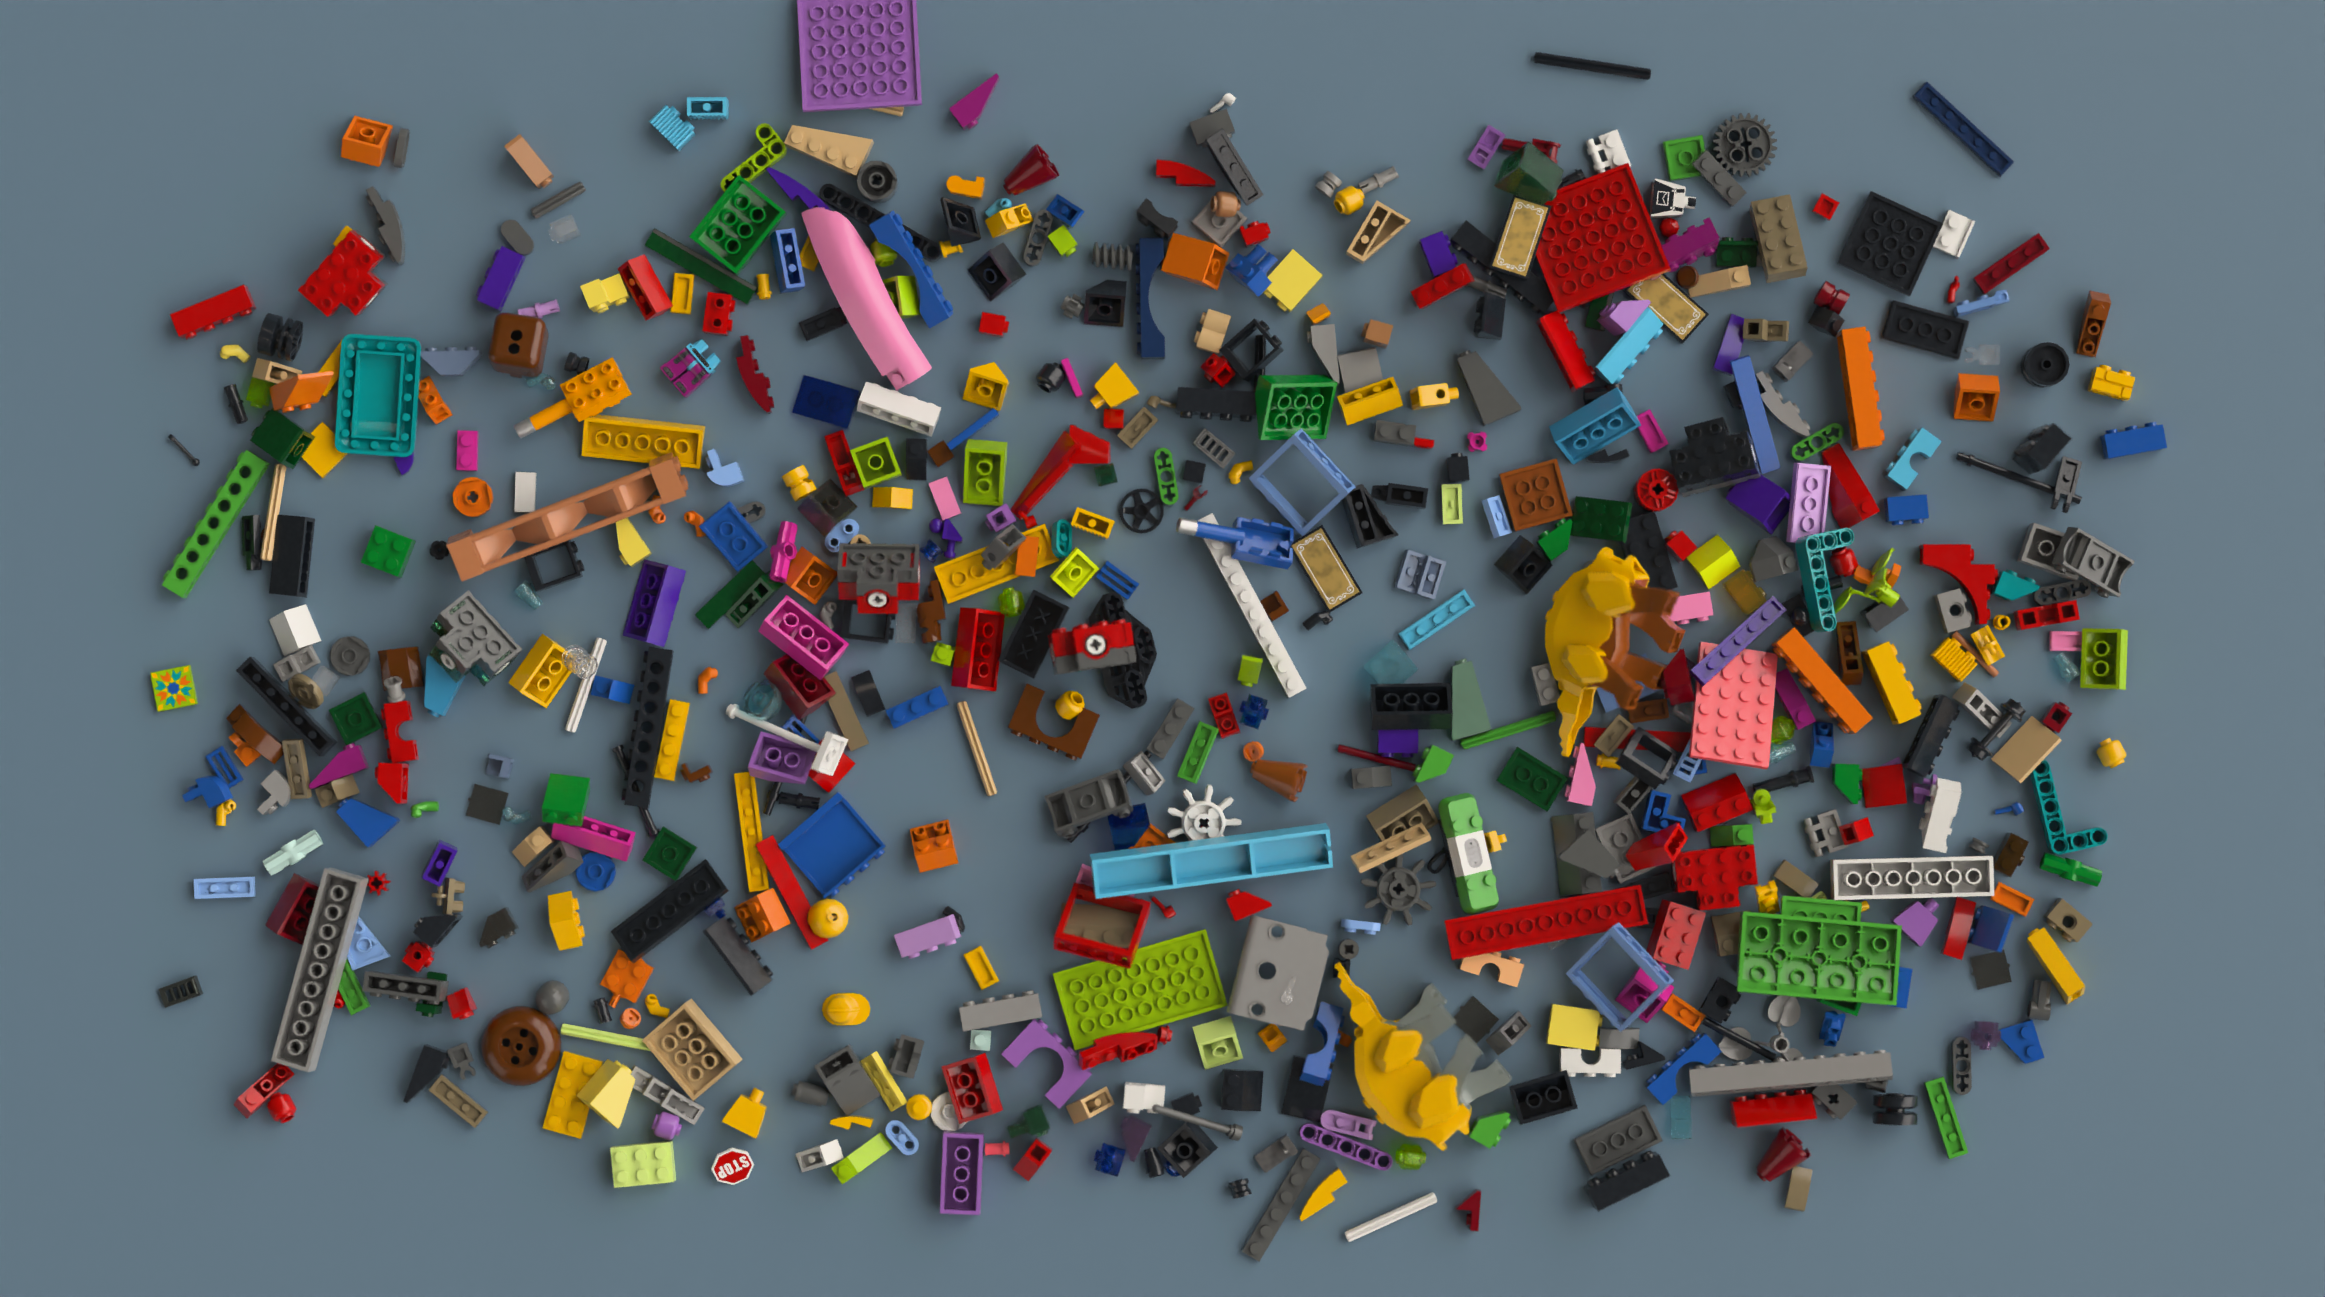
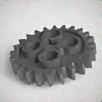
M1739 113L1738 119L1732 115L1731 122L1725 119V126L1719 125L1718 127L1721 132H1715L1714 134L1718 139L1712 141L1713 144L1717 145L1712 151L1719 153L1715 159L1721 158L1720 165L1725 164L1726 171L1732 169V176L1739 172V177L1741 178L1744 172H1746L1749 178L1752 171L1755 175H1758V168L1765 171L1764 164L1771 165V161L1768 158H1775V155L1771 153V151L1777 150V147L1772 146L1773 143L1777 142V139H1771L1775 131H1768L1771 125L1764 126L1765 119H1762L1760 122L1757 121L1758 115L1751 119L1750 113L1745 118L1742 113ZM1741 128H1744L1745 143L1749 144V146L1746 148L1747 157L1749 159L1748 163L1745 161V148L1743 146H1740L1743 142ZM1749 130H1756L1758 137L1756 139L1750 138L1748 135ZM1735 132L1738 135V141H1731L1729 133ZM1758 149L1761 153V157L1754 158L1751 154V150ZM1732 152H1739L1741 160H1733Z

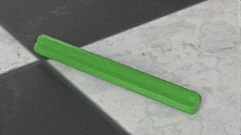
M1550 711L1461 739V746L1465 750L1556 721L1554 711Z

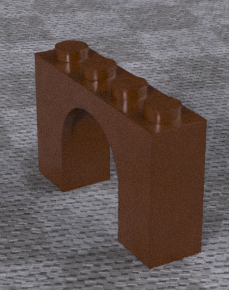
M1026 684L1008 728L1012 729L1010 733L1019 737L1025 734L1030 737L1029 741L1038 745L1041 742L1048 744L1047 749L1056 753L1062 750L1066 752V757L1075 761L1077 758L1082 759L1100 715L1083 708L1078 714L1070 732L1061 737L1047 736L1039 729L1036 722L1037 710L1045 691Z

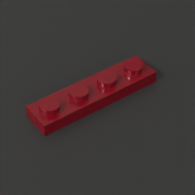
M2037 233L1975 276L1973 280L1982 293L1986 294L2050 248L2042 236Z

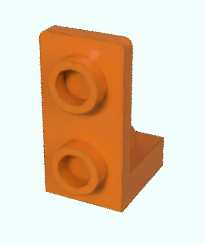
M427 376L422 379L419 386V399L426 413L437 425L453 414L441 398L431 377Z
M1896 563L1893 564L1891 569L1887 568L1886 582L1891 586V589L1896 583L1901 570V566ZM1859 565L1853 574L1854 579L1867 585L1875 576L1871 574L1870 570Z

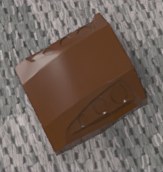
M419 647L378 651L384 691H388L387 687L384 686V681L393 676H398L402 679V689L424 687Z

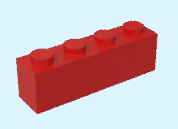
M241 285L174 312L170 316L178 336L188 340L196 337L197 332L202 330L208 332L215 329L217 324L222 323L225 325L234 321L233 318L237 316L246 317L252 314V310L256 309L248 287Z

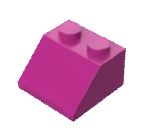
M1639 967L1620 991L1615 1001L1633 1013L1659 986ZM1670 985L1638 1017L1648 1023L1667 1002L1674 986Z

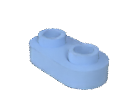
M853 519L843 520L825 538L826 548L833 553L839 552V543L849 544L852 538L858 535V523ZM847 525L853 527L851 532H846L845 528ZM832 539H837L838 545L832 546Z
M1341 919L1340 927H1344L1346 932L1356 933V929H1363L1365 934L1376 935V931H1380L1381 923Z
M892 1120L887 1124L885 1129L886 1135L903 1154L912 1155L918 1150V1139L902 1121ZM898 1126L900 1129L899 1133H894L892 1128ZM911 1141L913 1147L907 1148L905 1143Z

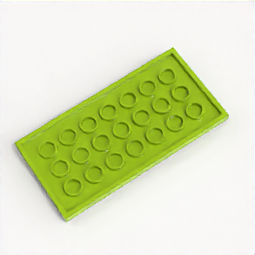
M1206 929L1138 948L1131 969L1097 960L1053 973L1075 1050L1092 1046L1093 1040L1104 1036L1140 1032L1228 1006Z

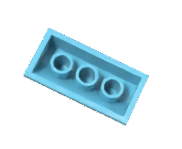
M1649 307L1644 310L1631 328L1621 336L1594 368L1595 374L1608 385L1618 384L1624 377L1622 372L1626 368L1630 370L1637 362L1635 357L1639 352L1643 355L1650 347L1648 342L1653 337L1656 340L1663 332L1661 329L1663 323Z

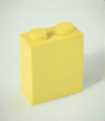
M1292 249L1268 276L1272 283L1263 294L1269 299L1273 297L1277 300L1276 305L1284 312L1286 310L1291 312L1323 275Z
M1551 1003L1546 1043L1595 1051V1046L1599 1047L1597 1031L1598 1027L1602 1026L1603 1015H1600L1598 1010Z

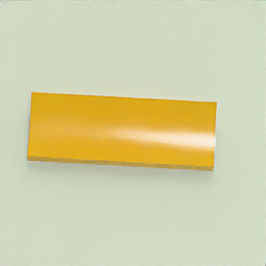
M597 414L584 419L581 456L649 463L652 459L672 452L674 457H678L681 467L700 469L705 426Z

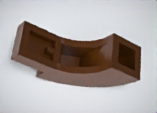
M239 704L226 718L232 725V728L247 743L273 764L284 755L280 740L260 725L242 705Z

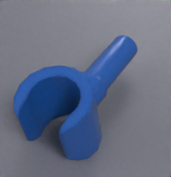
M2016 802L2005 808L1996 809L1995 814L2013 811L2016 816L2024 812L2021 803Z

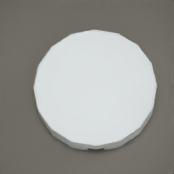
M949 1092L938 1095L933 1101L931 1117L934 1124L941 1130L947 1132L956 1131L967 1123L959 1124Z

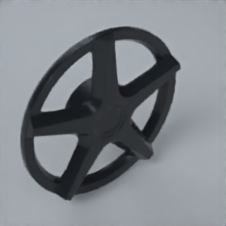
M1135 489L1122 499L1119 514L1122 523L1129 530L1136 533H1147L1154 530L1161 523L1164 507L1161 499L1154 492L1148 489ZM1139 492L1149 493L1155 499L1143 503ZM1134 494L1135 506L1123 507L1127 498ZM1159 503L1160 516L1157 520L1150 513V510ZM1123 513L1135 516L1133 527L1125 521ZM1143 519L1154 524L1148 529H1138Z

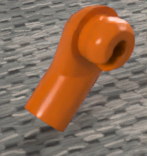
M653 495L652 500L660 498V496ZM660 505L648 510L653 522L656 524L665 522L666 516L660 509Z
M695 511L686 512L684 520L695 526L696 537L706 536L699 527L705 521L704 518Z
M707 667L698 676V694H708V682L711 678H716L718 675L716 668Z

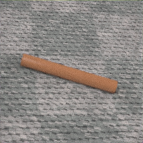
M1958 631L1951 635L1966 651L1975 656V660L1993 678L1999 674V671L1993 665H1986L1981 654Z

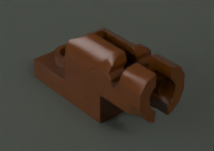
M939 580L930 581L931 586H927L929 597H933L934 601L919 603L916 610L919 627L928 629L927 632L921 634L923 644L942 640L941 623L938 621L945 620L946 614Z

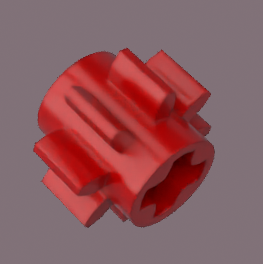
M375 871V876L367 875L370 879L367 884L371 888L369 893L377 891L379 896L381 895V890L389 891L386 886L391 881L386 880L387 873L379 876V872ZM377 878L379 881H382V885H379V889L378 886H374V882L377 881Z

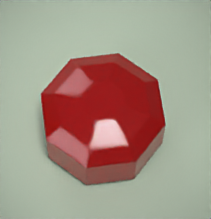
M1672 218L1662 220L1659 227L1661 235L1667 238L1677 234L1680 228L1677 220Z

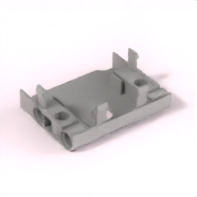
M1251 915L1226 1012L1304 1031L1306 1021L1313 1017L1329 953L1326 947L1328 935ZM1280 926L1283 932L1280 937L1272 936L1271 930L1273 927ZM1270 962L1275 966L1276 974L1272 979L1265 980L1260 977L1258 969L1262 963ZM1254 1004L1262 1005L1263 1011L1261 1014L1255 1015L1252 1013L1251 1009Z

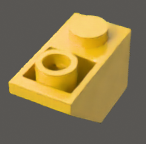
M1026 203L997 212L986 219L985 223L992 238H996L1032 223L1034 220Z

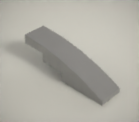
M633 1065L630 1075L635 1078L634 1089L670 1112L695 1125L705 1109L703 1106L692 1101L691 1098L645 1070Z

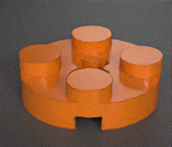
M477 477L465 478L454 489V506L468 517L482 516L491 509L493 491L486 481ZM471 492H474L475 495H478V498L474 503H472V500H468V496H471Z

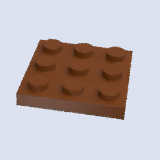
M1557 458L1499 474L1515 532L1573 516Z

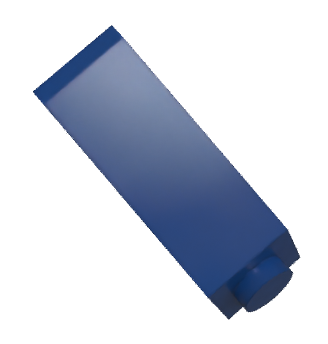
M355 798L344 799L338 805L339 809L336 811L367 847H372L400 822L399 818Z

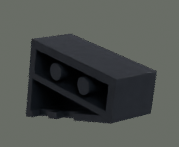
M1363 484L1355 486L1342 499L1357 549L1398 536L1396 530L1392 528L1387 521L1388 519L1382 514Z

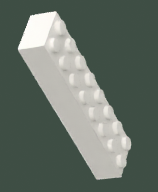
M1993 856L1830 860L1831 900L1994 896Z

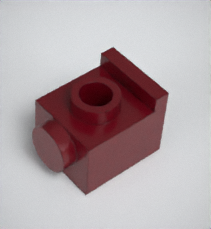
M2054 702L2039 722L2056 734L2061 731L2072 713L2068 711L2069 707L2064 703ZM2053 713L2058 714L2059 718L2057 720L2052 718Z

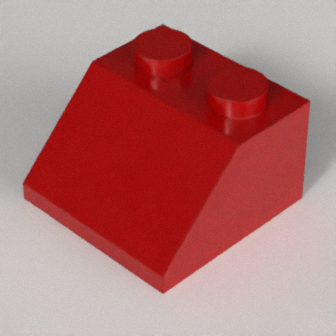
M843 752L833 776L814 769H810L808 776L829 793L856 763Z
M378 763V767H375V779H378V784L397 804H407L409 764Z
M1239 889L1229 892V897L1226 898L1235 921L1272 906L1270 901L1246 891L1240 892Z

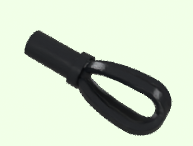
M1445 847L1434 855L1427 864V869L1433 874L1439 873L1447 862ZM1445 854L1439 867L1433 870L1432 864L1438 857Z

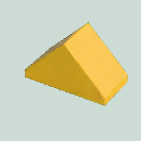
M873 487L872 507L912 509L913 489Z

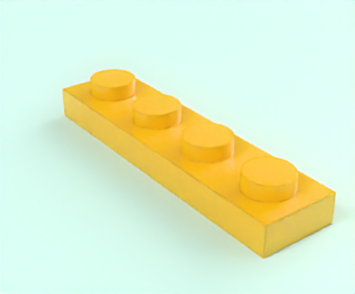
M670 699L654 775L656 778L675 781L690 703Z

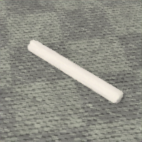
M596 638L565 727V730L575 733L607 643L605 639Z
M1431 1192L1345 1232L1347 1241L1351 1242L1437 1203V1198Z

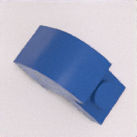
M205 776L195 779L197 784L187 788L188 792L182 795L185 802L192 801L203 795L209 808L218 806L233 798L227 784L217 776Z

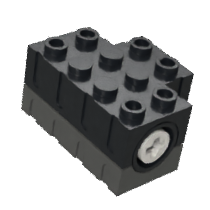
M1723 417L1684 427L1688 437V446L1669 451L1677 487L1683 497L1761 477L1749 433L1743 431L1739 434L1729 435V427Z

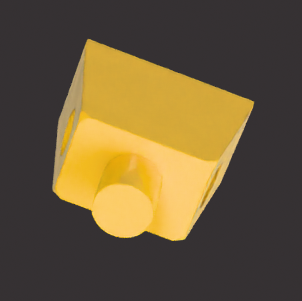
M1115 362L1094 385L1098 394L1091 398L1090 402L1096 409L1104 403H1107L1112 409L1137 396L1139 391Z
M1447 383L1418 386L1409 391L1412 410L1444 406L1450 403V400L1459 398L1458 388H1448Z
M754 1087L749 1097L741 1094L722 1122L756 1139L767 1109L766 1105L760 1103L765 1092Z

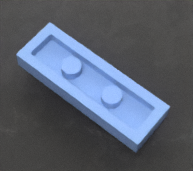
M255 877L194 879V899L256 896Z

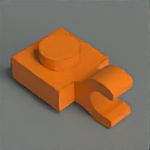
M237 732L229 736V739L238 747L234 753L246 767L261 756Z

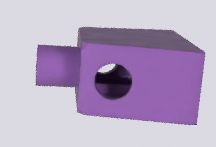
M1929 898L1924 905L1919 901H1914L1891 918L1890 921L1894 925H1902L1901 931L1914 944L1921 947L1938 922V919L1932 913L1938 908L1939 904L1932 898Z

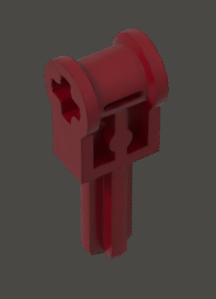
M1508 138L1503 139V150L1529 154V160L1554 165L1558 163L1556 158L1558 148H1561L1559 143L1534 138L1532 143Z

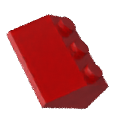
M1736 773L1680 795L1695 832H1700L1753 810L1748 795Z
M986 1053L941 1067L959 1124L1003 1110Z

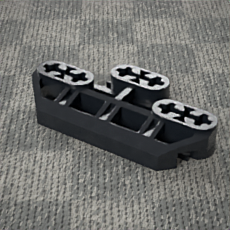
M1112 592L1102 595L1088 619L1090 627L1096 622H1101L1100 615H1096L1102 605L1105 621L1107 620L1108 624H1111V622L1116 620L1115 613L1110 616L1109 610L1114 611L1112 604H1108V601L1111 600L1112 596L1120 600L1117 603V608L1119 610L1122 607L1124 613L1119 612V616L1124 618L1126 623L1131 622L1133 646L1135 647L1137 662L1117 666L1118 672L1121 674L1115 676L1113 666L1101 668L1108 696L1133 709L1143 706L1147 701L1145 684L1155 662L1157 652L1151 630L1125 610L1120 594ZM1140 630H1144L1145 633L1148 632L1149 635L1146 636L1147 643L1150 640L1152 641L1153 646L1148 645L1149 652L1154 653L1150 660L1142 657V654L1145 653L1144 646L1139 650L1138 643L1143 644L1142 639L1137 637L1140 634ZM1131 673L1139 676V679L1136 680L1137 687L1141 683L1143 686V690L1138 689L1139 694L1144 695L1140 704L1137 701H1133L1135 691L1133 690L1131 693L1129 691V687L1134 688L1132 681L1128 682ZM1126 684L1122 686L1125 700L1116 696L1120 692L1118 687L1115 686Z

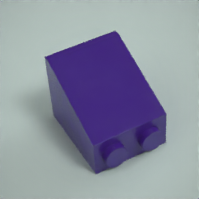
M1763 475L1760 478L1748 479V481L1732 486L1725 498L1731 506L1770 535H1772L1787 515L1790 508V495L1788 492Z

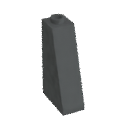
M1470 350L1459 354L1460 358L1456 362L1483 426L1522 410L1518 402L1476 351L1471 353Z

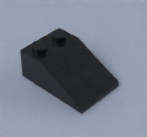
M1294 1055L1281 1114L1320 1122L1330 1079L1329 1081L1325 1080L1323 1086L1299 1080L1306 1057ZM1330 1063L1329 1068L1332 1069V1070H1333V1063Z

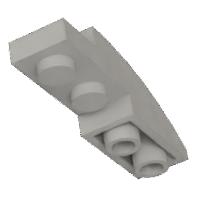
M1763 370L1757 373L1755 376L1763 392L1761 398L1765 410L1779 424L1794 434L1803 438L1809 436V430L1811 429L1806 420L1802 421L1798 415L1800 413L1798 406L1795 403H1791V401L1783 404L1781 402L1783 400L1782 395L1778 390H1774L1771 385L1773 381L1770 375L1764 373Z

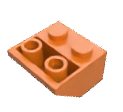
M948 819L910 829L914 854L920 873L959 863Z
M774 888L734 907L751 943L791 924Z

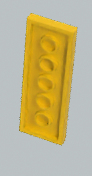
M1045 524L1022 532L1024 536L1039 537L1036 570L1059 561L1052 552L1051 538ZM988 546L935 566V572L948 604L1020 577L1015 575L1018 548L996 569H986L982 564L984 558L981 554Z

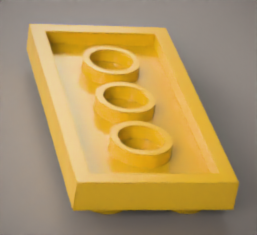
M564 1051L543 1129L579 1139L582 1138L590 1107L579 1099L577 1094L599 1070L603 1061Z

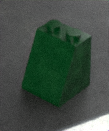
M272 407L263 416L261 425L253 430L250 441L281 464L294 469L315 436L280 411H274Z

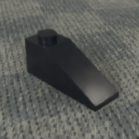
M428 1044L423 1046L403 1102H410L443 1071V1068L447 1069L450 1062L447 1051Z

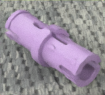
M557 299L550 302L542 304L538 302L534 306L518 309V314L543 318L544 315L560 312Z

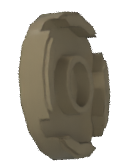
M295 674L288 681L291 695L294 698L297 696L298 702L308 709H316L323 703V693L311 678L304 674Z

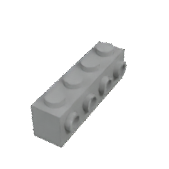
M1033 990L1024 991L1022 996L1014 997V994L1002 995V999L996 1001L994 997L982 999L983 1003L975 1004V1001L963 1002V1006L959 1007L963 1031L1042 1017L1039 994H1034Z

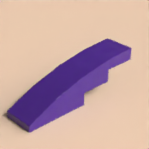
M771 167L766 169L793 202L800 198L809 209L824 207L831 211L820 198L796 180Z

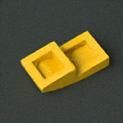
M841 1116L831 1119L830 1124L848 1130L852 1122L871 1128L874 1119L864 1116Z

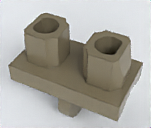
M445 878V889L444 886H438L437 893H431V897H437L436 905L442 906L443 901L442 913L452 915V912L463 911V901L454 900V893H464L465 883L456 881L454 878Z

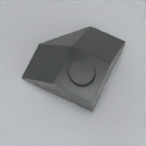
M1777 536L1758 540L1756 552L1748 563L1753 582L1798 571L1794 552Z

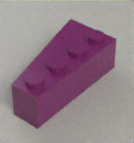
M1710 217L1703 220L1705 224L1699 227L1693 225L1687 228L1683 235L1675 234L1669 237L1664 245L1661 244L1671 268L1669 273L1679 269V266L1685 263L1690 265L1696 262L1697 258L1701 256L1709 257L1716 252L1719 235ZM1661 275L1650 278V280H1655L1659 278Z

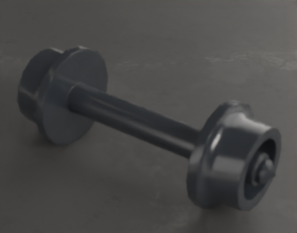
M2010 698L2006 703H2001V708L2006 712L1981 742L1974 737L1971 738V743L1967 749L1971 752L1972 757H1977L1983 761L1987 756H1992L1991 751L1987 748L1990 742L2011 718L2018 722L2022 721L2021 718L2026 711L2021 706V702H2016Z

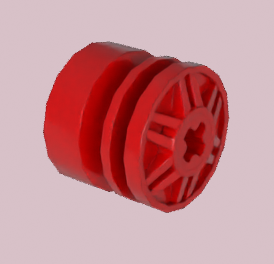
M1651 469L1642 474L1635 482L1633 489L1634 498L1637 504L1644 510L1660 512L1671 506L1677 498L1678 487L1676 479L1666 470ZM1656 485H1658L1659 489H1662V492H1659L1658 495H1656L1655 491H1652V488L1656 487Z

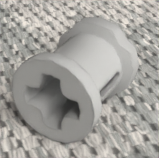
M398 676L390 677L384 681V686L387 687L389 694L387 697L388 701L392 703L400 702L406 697L401 687L402 679Z

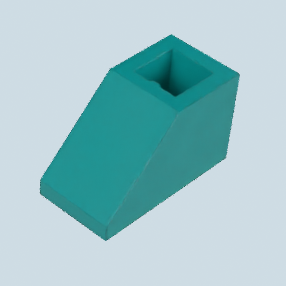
M2006 569V572H1999L1998 580L1995 582L1991 594L2007 601H2013L2039 590L2040 586L2035 584V580L2028 577L2024 579L2017 577L2018 573Z

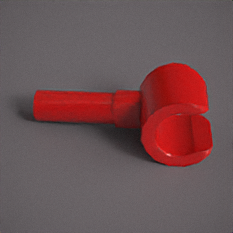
M1021 510L1018 511V515L1024 520L1027 529L1037 526L1034 515L1027 517Z
M1154 896L1151 898V901L1160 908L1166 918H1172L1176 915L1171 905L1165 908Z

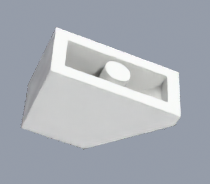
M837 1139L796 1153L802 1172L826 1166L844 1158Z

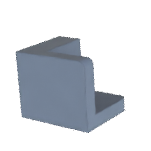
M488 753L489 761L486 773L510 778L514 759Z

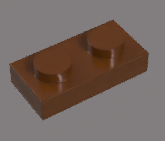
M1665 698L1637 702L1635 709L1627 710L1629 723L1670 718L1667 699Z

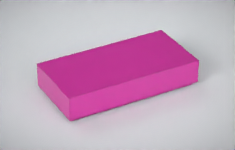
M1065 358L1061 360V364L1075 398L1082 397V390L1069 359Z
M1650 409L1637 416L1641 423L1637 430L1650 453L1669 444Z

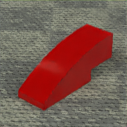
M1157 160L1156 178H1176V186H1216V180L1196 168L1168 160Z
M840 430L824 436L845 496L847 497L865 490L844 431Z
M1956 897L1940 954L1962 960L1973 921L1976 902Z

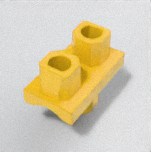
M1988 625L1970 634L1987 666L2005 657Z

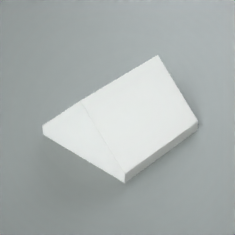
M306 604L283 611L269 619L284 656L321 642Z

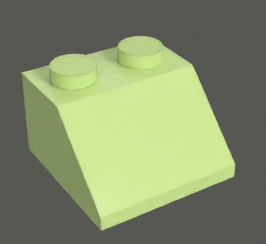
M1231 1016L1193 1027L1205 1070L1243 1059Z

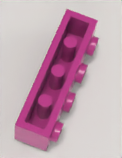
M584 816L582 826L553 823L551 838L627 862L633 848L636 832Z

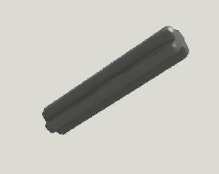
M578 182L531 209V213L534 218L538 219L582 194L586 189L582 182Z

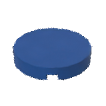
M591 852L582 857L583 863L576 869V876L581 886L591 891H600L609 887L616 875L615 864L611 857L597 852Z

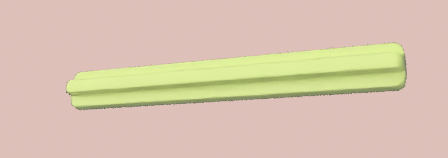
M562 1024L561 1034L650 1051L642 1041L643 1038L570 1024Z

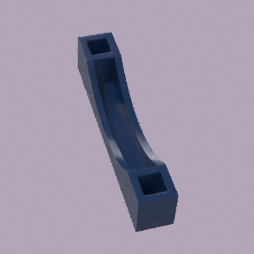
M1140 238V243H1136V255H1140V263H1136V275H1140V283H1136V295H1140V303H1137V315H1141V323H1137V335L1141 334V342H1137V354H1141V359H1165V337L1159 331L1152 318L1148 299L1152 278L1164 259L1163 238Z

